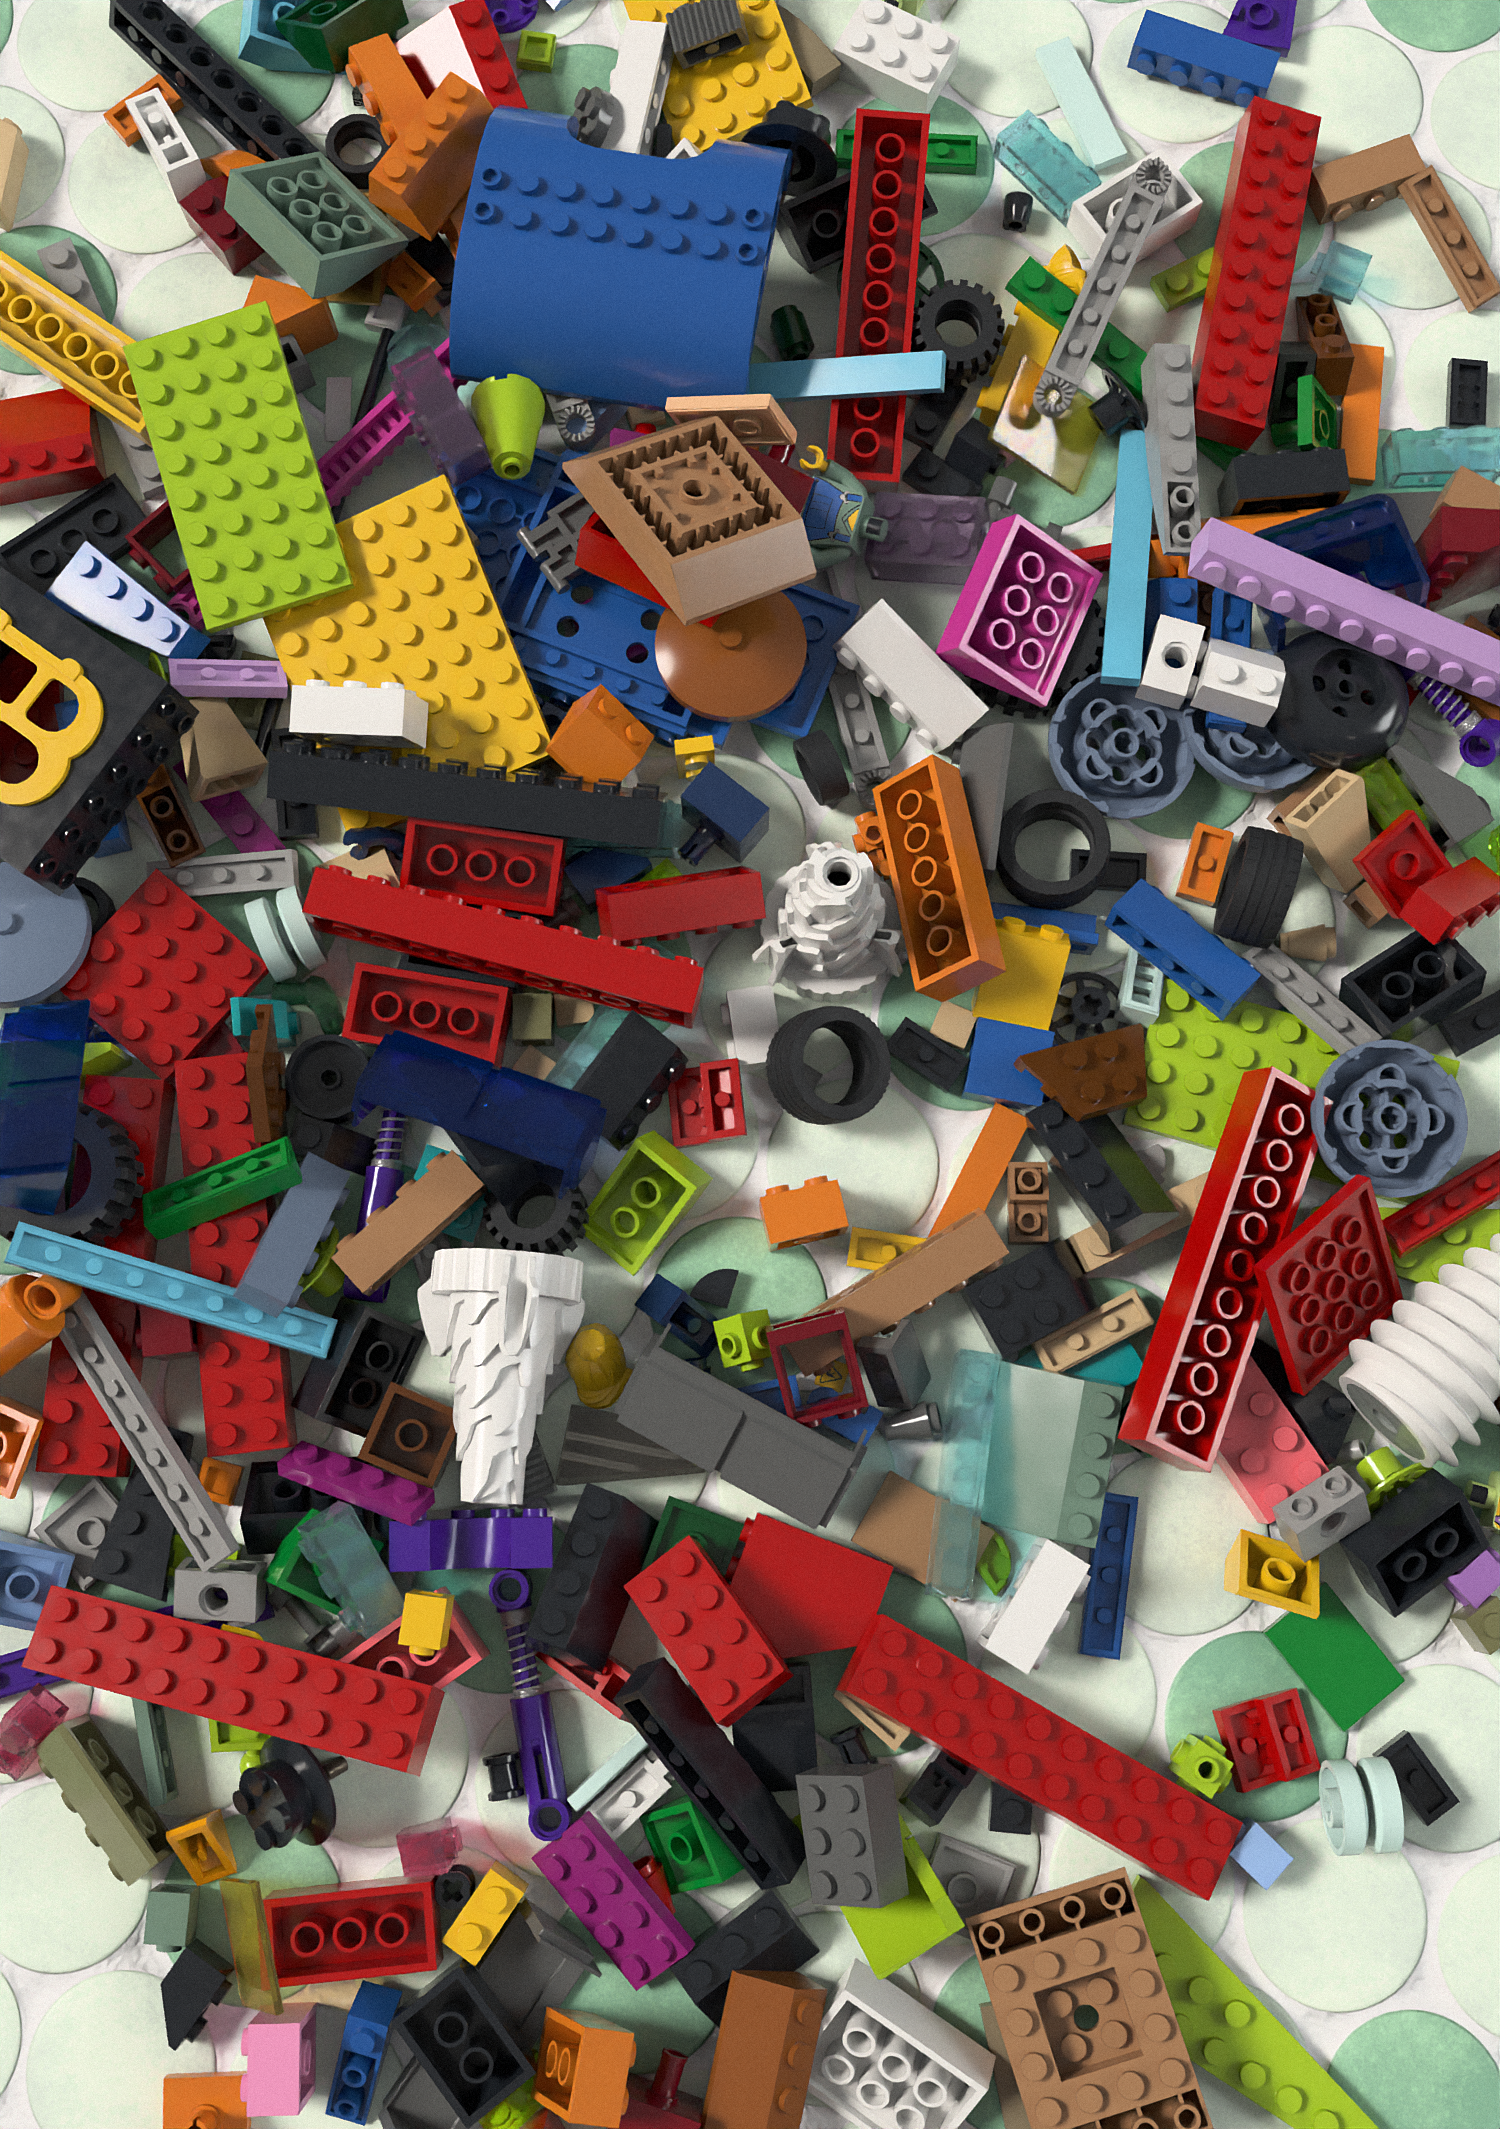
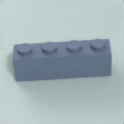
M309 1151L299 1164L303 1182L286 1189L233 1294V1297L275 1318L279 1316L286 1306L292 1309L299 1299L303 1287L298 1285V1282L303 1273L306 1275L310 1274L319 1257V1254L314 1252L318 1240L323 1243L326 1241L335 1223L329 1219L333 1209L339 1211L342 1208L350 1192L349 1189L345 1188V1185L351 1173Z

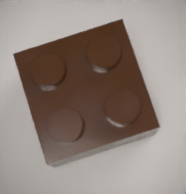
M391 1382L357 1458L428 1488H438L457 1444V1433L453 1424V1407L404 1385Z

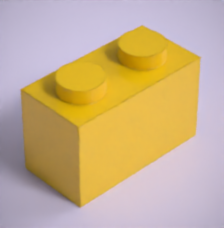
M495 1860L441 1942L476 1966L524 1895L529 1883Z

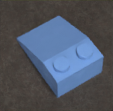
M0 1529V1625L35 1631L51 1585L66 1588L75 1554Z

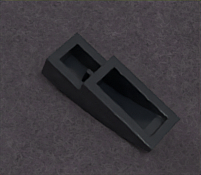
M936 1748L898 1801L929 1828L941 1822L960 1792L969 1786L977 1771Z

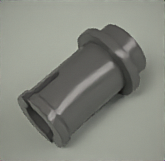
M570 896L565 901L563 898L560 899L561 904L558 906L557 914L554 916L545 915L540 920L544 922L543 926L559 930L561 925L570 926L574 922L579 924V918L584 913Z

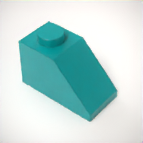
M246 997L230 998L233 1036L249 1050L252 1030H258L255 1015L257 1004H273L278 1048L297 1046L296 1035L301 1034V1019L299 1012H294V1009L286 1001Z

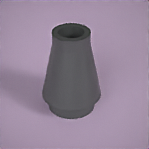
M926 1400L916 1404L913 1410L905 1409L894 1415L883 1417V1426L888 1441L896 1439H935L934 1435L943 1433V1425L937 1402L927 1404Z

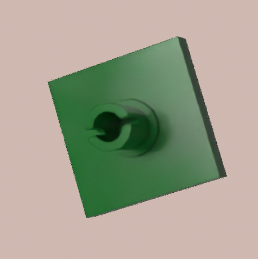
M1312 374L1298 377V419L1279 424L1275 423L1271 426L1272 442L1274 446L1276 445V448L1298 442V447L1302 452L1311 451L1314 448L1323 446L1337 449V406Z

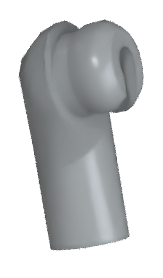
M1308 1434L1306 1436L1320 1456L1323 1452ZM1359 1438L1343 1443L1336 1460L1331 1465L1338 1466L1368 1456L1364 1441Z

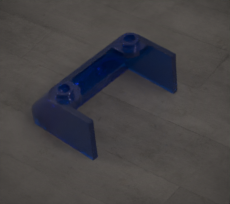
M1368 495L1257 531L1253 534L1346 575H1353L1364 571L1368 582L1383 591L1404 586L1410 602L1426 609L1431 581L1394 499L1388 495ZM1256 604L1258 616L1274 654L1285 648V623L1290 621L1291 618Z

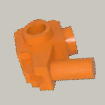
M875 811L863 813L854 819L857 827V834L852 835L857 853L864 852L869 857L873 870L880 877L883 876L884 881L890 879V870L878 815H876Z

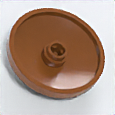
M781 591L723 612L712 628L697 622L685 626L674 611L666 608L656 630L655 656L657 668L667 690L675 700L689 711L714 721L742 722L771 712L781 705L794 691L800 681L806 662L807 638L803 621L793 603Z

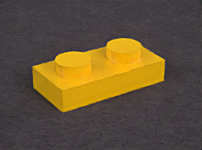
M712 735L674 740L678 779L686 778L687 781L692 782L709 761L715 765Z
M852 1226L846 1266L877 1270L927 1238Z

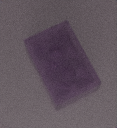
M431 346L390 367L394 381L390 382L389 385L394 393V398L404 415L411 412L412 415L408 416V419L422 448L430 446L427 453L437 475L445 474L449 478L452 487L455 488L490 469L492 465L487 446Z
M876 492L873 517L886 519L888 521V531L883 542L867 540L864 562L871 579L965 586L990 529L991 515L986 497Z

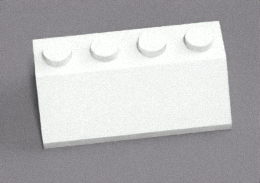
M880 599L867 610L832 646L837 651L836 656L846 668L854 669L864 679L863 684L866 689L877 697L881 696L890 705L889 710L899 722L907 723L916 732L915 736L918 742L928 750L933 749L938 753L947 748L989 710L883 599Z

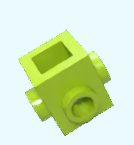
M767 1309L739 1313L713 1322L724 1368L740 1365L741 1372H747L765 1367L763 1359L772 1357L764 1327L771 1325Z
M1189 1733L1186 1739H1181L1174 1747L1170 1755L1171 1762L1167 1768L1179 1776L1175 1784L1196 1796L1202 1792L1212 1799L1215 1793L1221 1794L1228 1786L1232 1778L1230 1769L1233 1763L1223 1756L1227 1749L1208 1735H1205L1201 1741ZM1203 1762H1210L1201 1776L1199 1774V1766Z

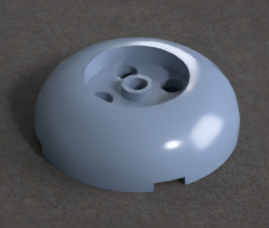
M1254 648V650L1260 651L1270 655H1274L1276 653V651L1268 650L1264 648ZM1314 679V689L1316 691H1322L1323 688L1321 687L1319 682L1316 679ZM1185 698L1182 719L1188 746L1198 763L1220 782L1242 791L1268 793L1283 790L1299 783L1318 767L1316 764L1310 767L1287 753L1273 738L1266 725L1263 728L1247 723L1243 733L1205 728L1206 710L1190 706L1192 699ZM1257 746L1262 749L1264 754L1258 753Z
M1101 672L1092 674L1069 690L1058 704L1052 716L1048 732V754L1054 775L1064 791L1075 792L1077 795L1088 799L1090 803L1095 805L1103 817L1131 820L1152 815L1168 806L1183 792L1194 772L1196 765L1193 764L1194 755L1188 746L1183 729L1182 716L1184 704L1182 703L1179 710L1138 699L1135 698L1137 686L1101 684ZM1111 721H1120L1125 724V728L1114 730ZM1091 739L1096 742L1098 749L1088 747L1086 740ZM1139 747L1145 749L1146 761H1141L1135 756ZM1112 769L1119 771L1121 774L1120 781L1113 778Z
M1398 1040L1370 1041L1340 1055L1322 1074L1316 1085L1315 1098L1312 1100L1310 1107L1311 1130L1316 1136L1319 1146L1318 1152L1328 1168L1344 1183L1347 1184L1353 1177L1359 1174L1371 1179L1375 1196L1402 1198L1433 1188L1439 1184V1181L1452 1167L1456 1166L1463 1152L1468 1131L1465 1100L1453 1075H1448L1433 1060L1435 1056L1416 1045ZM1359 1093L1365 1095L1368 1099V1106L1364 1110V1104L1358 1097ZM1323 1096L1333 1101L1326 1125H1324L1325 1101ZM1397 1096L1405 1108L1392 1102L1393 1097ZM1362 1133H1365L1369 1138L1367 1148L1363 1147L1360 1143L1359 1137ZM1396 1134H1402L1406 1138L1407 1142L1404 1148L1398 1149L1395 1147L1393 1139Z

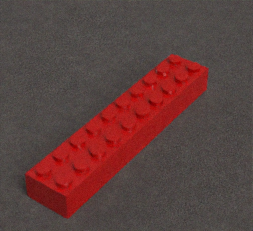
M1257 96L1253 97L1237 127L1191 364L1196 436L1246 451L1249 450L1265 429L1322 118L1321 116Z
M856 109L835 358L910 353L930 114ZM907 395L832 399L827 460L831 459L852 472L864 485L868 493L897 495Z
M329 865L328 870L320 867L315 868L302 913L316 931L628 1013L634 1010L640 1016L692 1029L704 987V968L699 967L698 961L692 958L675 956V959L672 960L660 957V952L656 949L646 946H637L636 950L622 947L619 940L608 936L600 935L597 940L582 936L583 932L570 926L561 925L559 930L543 926L544 922L532 916L522 915L520 920L507 917L504 910L489 905H483L482 910L467 906V901L455 896L445 895L443 900L428 896L429 892L417 886L406 885L404 890L390 886L391 882L382 877L368 875L367 879L352 876V871L336 865Z
M249 1052L174 1061L184 1178L266 1145L255 1142L246 1074ZM275 1194L188 1229L192 1275L237 1288L276 1211ZM196 1321L207 1457L295 1447L298 1441L295 1408L290 1406L294 1397L289 1349Z
M1273 1066L1243 1073L1117 1437L1182 1471L1211 1473L1265 1310V1304L1253 1266L1290 1234L1319 1147L1310 1125V1107L1312 1100L1315 1098L1316 1091ZM1323 1096L1325 1101L1324 1125H1326L1333 1101Z
M86 1074L83 1103L111 1116L114 1121L122 1124L129 1132L128 1138L135 1141L140 1150V1154L135 1158L144 1164L145 1175L137 1177V1184L144 1187L143 1194L165 1186L176 1095L173 1085L160 1079ZM77 1143L69 1209L83 1197L91 1179L90 1158L86 1149L79 1143ZM134 1197L131 1207L137 1211L132 1220L124 1218L119 1224L123 1231L116 1238L109 1236L103 1238L105 1241V1246L103 1247L155 1263L158 1239L144 1226L142 1199ZM82 1287L88 1300L141 1384L144 1357L142 1351L138 1350L135 1339L136 1328L141 1327L140 1311L135 1310L134 1304L131 1301ZM58 1335L52 1340L42 1414L44 1422L40 1430L35 1472L129 1477L132 1455Z
M54 1585L50 1587L21 1666L44 1674L419 1777L445 1691L424 1683Z
M873 1615L836 1687L837 1691L1188 1895L1206 1901L1210 1900L1243 1824L1241 1821L887 1615Z

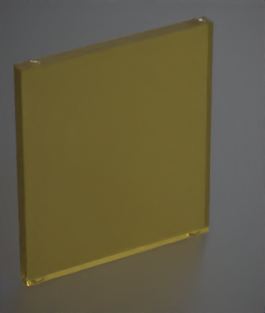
M1023 355L1018 361L987 439L1069 494L1074 495L1079 488L1101 432L1087 409L1094 402L1076 390L1069 407L1061 416L1049 418L1041 415L1034 407L1033 394L1045 368L1028 356ZM1048 389L1043 393L1044 400L1046 399V403L1049 402L1050 405L1054 404L1056 406V404H1060L1062 401L1060 394L1055 390Z
M222 1877L219 1879V1885L242 2006L279 2016L284 2013L260 1883L256 1880Z

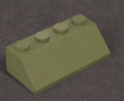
M88 1713L63 1722L35 1748L40 1757L38 1764L48 1778H54L63 1790L61 1793L63 1802L73 1813L78 1812L87 1825L85 1826L87 1837L96 1847H102L110 1859L108 1866L112 1874L119 1881H125L128 1887L174 1853V1850L166 1840L168 1828L154 1808L150 1807V1802Z

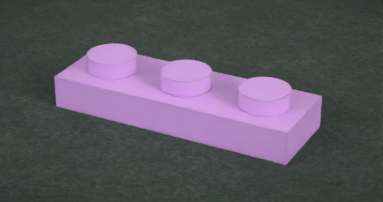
M168 658L169 684L182 696L287 698V678L280 661Z

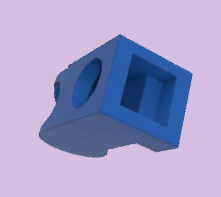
M819 1387L810 1393L807 1404L839 1395L832 1388ZM869 1405L865 1414L861 1412V1414L847 1419H838L837 1415L822 1418V1425L856 1444L863 1430L866 1429L868 1432L862 1442V1445L866 1446L884 1413Z

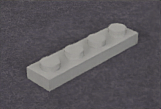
M294 849L197 857L174 868H170L167 860L146 862L147 878L157 868L190 898L279 891L295 884L299 887L298 854Z
M1273 943L1268 949L1253 947L1241 956V958L1248 960L1254 969L1261 974L1257 983L1340 1055L1358 1045L1382 1039V1036Z

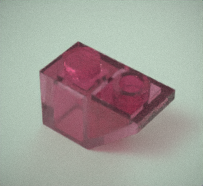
M39 1682L4 1714L0 1722V1773L8 1774L15 1781L25 1773L37 1758L38 1754L35 1748L56 1727L63 1723L69 1707Z
M450 1816L405 1827L396 1834L404 1878L448 1873L459 1858L458 1852L463 1850L460 1829L458 1825L452 1827Z

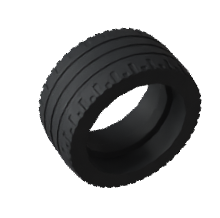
M1044 789L1043 791L1039 790L1036 793L1033 792L1030 795H1026L1008 810L1001 822L996 868L1004 886L1016 899L1024 904H1028L1030 907L1061 910L1081 903V901H1084L1097 889L1107 871L1111 853V839L1106 821L1093 803H1090L1088 799L1077 795L1075 792L1072 793L1063 789ZM1049 819L1069 822L1081 830L1089 842L1090 856L1088 864L1081 873L1069 880L1049 882L1034 878L1022 870L1016 860L1014 848L1017 837L1023 829L1037 821Z
M1254 826L1246 828L1237 845L1221 890L1213 926L1215 934L1225 939L1241 942V944L1248 946L1252 945V947L1268 949L1272 945L1284 922L1296 888L1304 852L1302 841L1269 829L1265 830L1264 828Z
M823 1006L804 1011L785 1022L771 1040L766 1055L768 1085H770V1090L773 1092V1096L777 1099L778 1104L788 1114L798 1118L800 1121L817 1125H831L852 1121L870 1112L880 1102L879 1100L883 1098V1094L889 1085L888 1081L891 1072L889 1047H887V1042L879 1027L858 1010L844 1006ZM819 1028H826L842 1039L850 1052L853 1063L852 1083L845 1097L834 1104L826 1102L815 1094L806 1080L803 1068L804 1047L810 1035Z

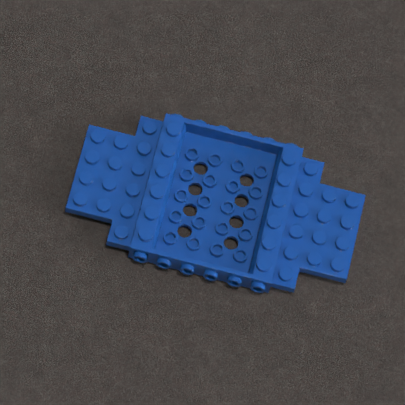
M536 448L528 474L520 479L508 480L498 476L494 469L447 452L436 478L443 474L449 478L467 526L480 541V545L476 547L534 694L536 692L549 697V700L557 706L570 708L575 701L602 684L654 735L653 739L658 744L674 748V740L712 735L714 748L722 750L733 722L714 721L689 711L669 693L660 677L655 656L656 630L645 629L641 625V619L649 612H655L662 616L666 607L628 591L594 574L589 576L586 571L569 581L570 589L564 594L559 595L540 569L541 564L548 560L549 557L547 556L535 562L516 536L517 532L525 526L533 530L549 520L547 515L549 510L579 492L578 488L562 469V464L590 453L582 450L575 452L566 448L565 452L562 451L561 456H557ZM797 584L781 590L797 609L806 632V662L800 681L791 695L781 705L763 716L747 721L795 740L810 733L839 662L836 656L837 651L832 646L855 623L860 610L859 605L803 584ZM586 586L593 591V598L590 602L578 604L572 599V593L577 587ZM565 619L575 620L579 625L578 632L572 637L560 635L557 627L561 621ZM634 645H641L648 650L649 655L644 662L637 664L629 661L627 651Z

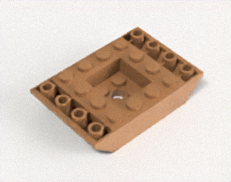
M718 416L690 420L563 462L562 464L564 472L685 626L811 580L816 576V568L802 517ZM686 492H689V493H691V494H693V495H697V496H700V497L690 496V495H688Z
M1125 1867L965 1918L1031 2129H1214ZM1090 2005L1097 2010L1098 2021L1095 2026L1084 2029L1075 2023L1074 2013L1079 2006Z

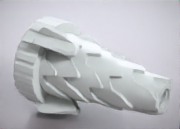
M829 841L819 845L817 843L806 845L805 848L809 860L802 862L798 867L794 866L789 869L785 876L780 877L774 883V888L768 892L765 898L766 918L760 919V944L762 946L752 954L754 963L763 962L765 966L768 965L772 970L768 983L772 986L776 983H781L787 989H792L795 994L803 998L809 997L812 1001H829L834 1003L840 1002L843 999L851 1000L857 998L861 993H867L873 989L874 984L880 982L886 975L889 976L890 973L899 977L903 973V968L898 956L900 952L907 950L903 932L900 931L901 922L896 898L892 896V890L888 884L883 882L880 876L873 870L869 857L864 852L854 854L847 849H843L842 842L837 841L835 843ZM836 879H841L846 885L835 886L829 880L834 882Z
M485 1248L441 1249L434 1253L431 1278L418 1289L417 1298L432 1356L446 1357L452 1350L449 1383L455 1384L453 1424L457 1433L456 1461H462L460 1474L461 1501L484 1504L523 1505L526 1457L532 1447L536 1414H543L546 1374H553V1365H560L580 1327L585 1312V1302L581 1298L584 1263L578 1259L537 1252Z

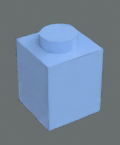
M1246 1816L1241 1821L1243 1824L1229 1856L1267 1891L1294 1858L1256 1822Z

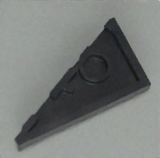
M1255 1337L1250 1356L1267 1378L1303 1433L1307 1431L1323 1453L1320 1457L1325 1465L1329 1466L1338 1456L1356 1409L1343 1392L1324 1380H1321L1305 1396L1293 1392L1280 1352Z

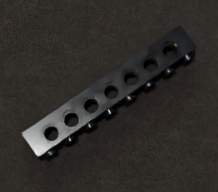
M110 0L109 27L237 150L251 153L266 162L320 151L280 111L274 108L207 42L190 28L183 19L170 9L163 0Z

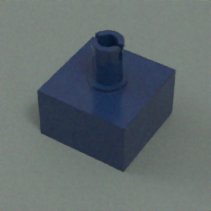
M710 761L680 795L682 819L693 826L696 831L677 852L685 861L689 858L690 861L688 863L693 867L699 864L698 862L714 844L741 864L769 831L770 808Z

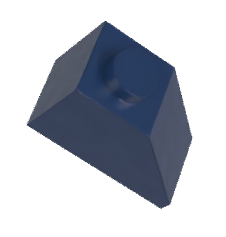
M593 848L587 853L585 850L577 852L567 860V866L563 870L566 880L590 915L597 911L595 888L640 882L653 874L652 863L647 857Z
M657 1273L634 1306L664 1329L670 1323L672 1325L669 1331L670 1334L698 1355L707 1359L718 1344L713 1322L719 1319L685 1291Z

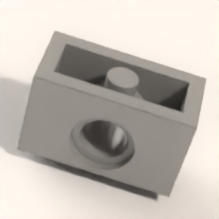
M1340 1465L1272 1507L1280 1536L1304 1563L1371 1520L1365 1491Z
M186 1557L175 1569L173 1617L186 1618L187 1621L197 1624L209 1623L212 1620L227 1621L228 1625L234 1627H243L255 1623L265 1610L266 1581L262 1578L267 1571V1562L225 1559L213 1569L203 1573L194 1557ZM213 1587H220L225 1590L228 1600L219 1599L214 1594Z

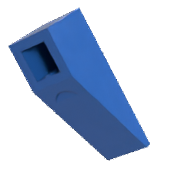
M362 1981L347 2016L326 2107V2115L365 2126L394 2029L391 2021L399 2008L402 1991L369 1981Z

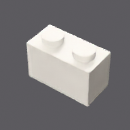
M772 985L726 991L727 1003H721L720 1009L723 1026L731 1025L733 1040L726 1041L728 1059H739L740 1073L766 1069L768 1047L771 1044L772 1038H774V1034L779 1029Z

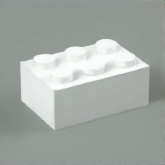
M862 0L833 48L834 56L842 64L839 80L906 112L929 114L956 67L960 37L882 0Z
M1162 148L1157 149L1073 202L1067 228L1093 262L1137 168L1143 161H1147L1150 158L1152 160L1157 158L1160 162L1162 160L1165 166H1169V171L1171 170L1172 181L1134 264L1195 226L1203 201ZM1148 172L1143 175L1145 177L1144 181L1146 180V184H1150V187L1152 185L1154 187L1160 186L1161 181L1156 174Z
M310 679L306 680V686L292 685L289 732L303 739L316 741V745L345 744L366 747L426 749L429 703L417 697L415 691L404 689L405 685L401 683L382 682L381 688H367V683L344 681L343 687H332L328 681Z
M1037 1536L976 1641L1027 1675L1031 1668L1038 1670L1049 1652V1648L1045 1644L1053 1631L1058 1634L1069 1618L1070 1612L1065 1609L1073 1595L1079 1598L1090 1581L1091 1576L1086 1574L1090 1565L1049 1539Z

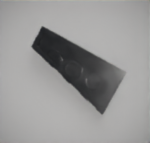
M166 1426L190 1464L194 1436ZM137 1464L133 1468L88 1576L167 1603L169 1592L167 1581L169 1568H173L175 1555L173 1544L176 1528Z

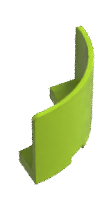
M899 1810L898 1816L909 1894L882 1908L839 1906L875 1976L879 1980L886 1978L965 1927L915 1837L912 1836L906 1840L912 1833ZM798 1814L792 1819V1822L798 1826L803 1835L801 1814Z

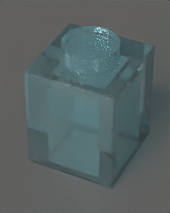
M1332 240L1326 254L1319 252L1310 273L1316 275L1310 290L1324 295H1332L1333 299L1351 305L1361 286L1373 255Z

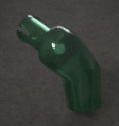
M311 975L305 982H275L273 984L272 1000L286 1001L289 1005H307L314 1013L325 1035H340L342 1033L345 1021L343 1008L335 991L325 978Z

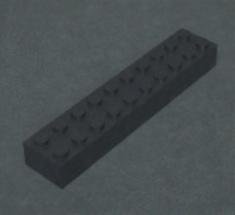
M293 739V742H283V747L271 750L269 755L267 798L651 848H657L664 837L668 793L659 792L660 786L656 784L637 783V787L627 788L621 787L622 781L617 779L599 778L598 782L588 783L583 782V776L578 774L560 773V777L549 778L545 777V771L540 769L522 768V772L510 773L507 772V766L484 763V767L471 768L468 767L469 761L447 758L445 762L432 763L430 762L431 756L410 753L407 754V757L393 758V751L384 749H369V752L354 753L355 746L331 744V747L316 748V741L306 739Z

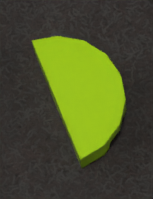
M996 1531L975 1567L995 1596L1006 1586L1011 1571V1553L1004 1538Z

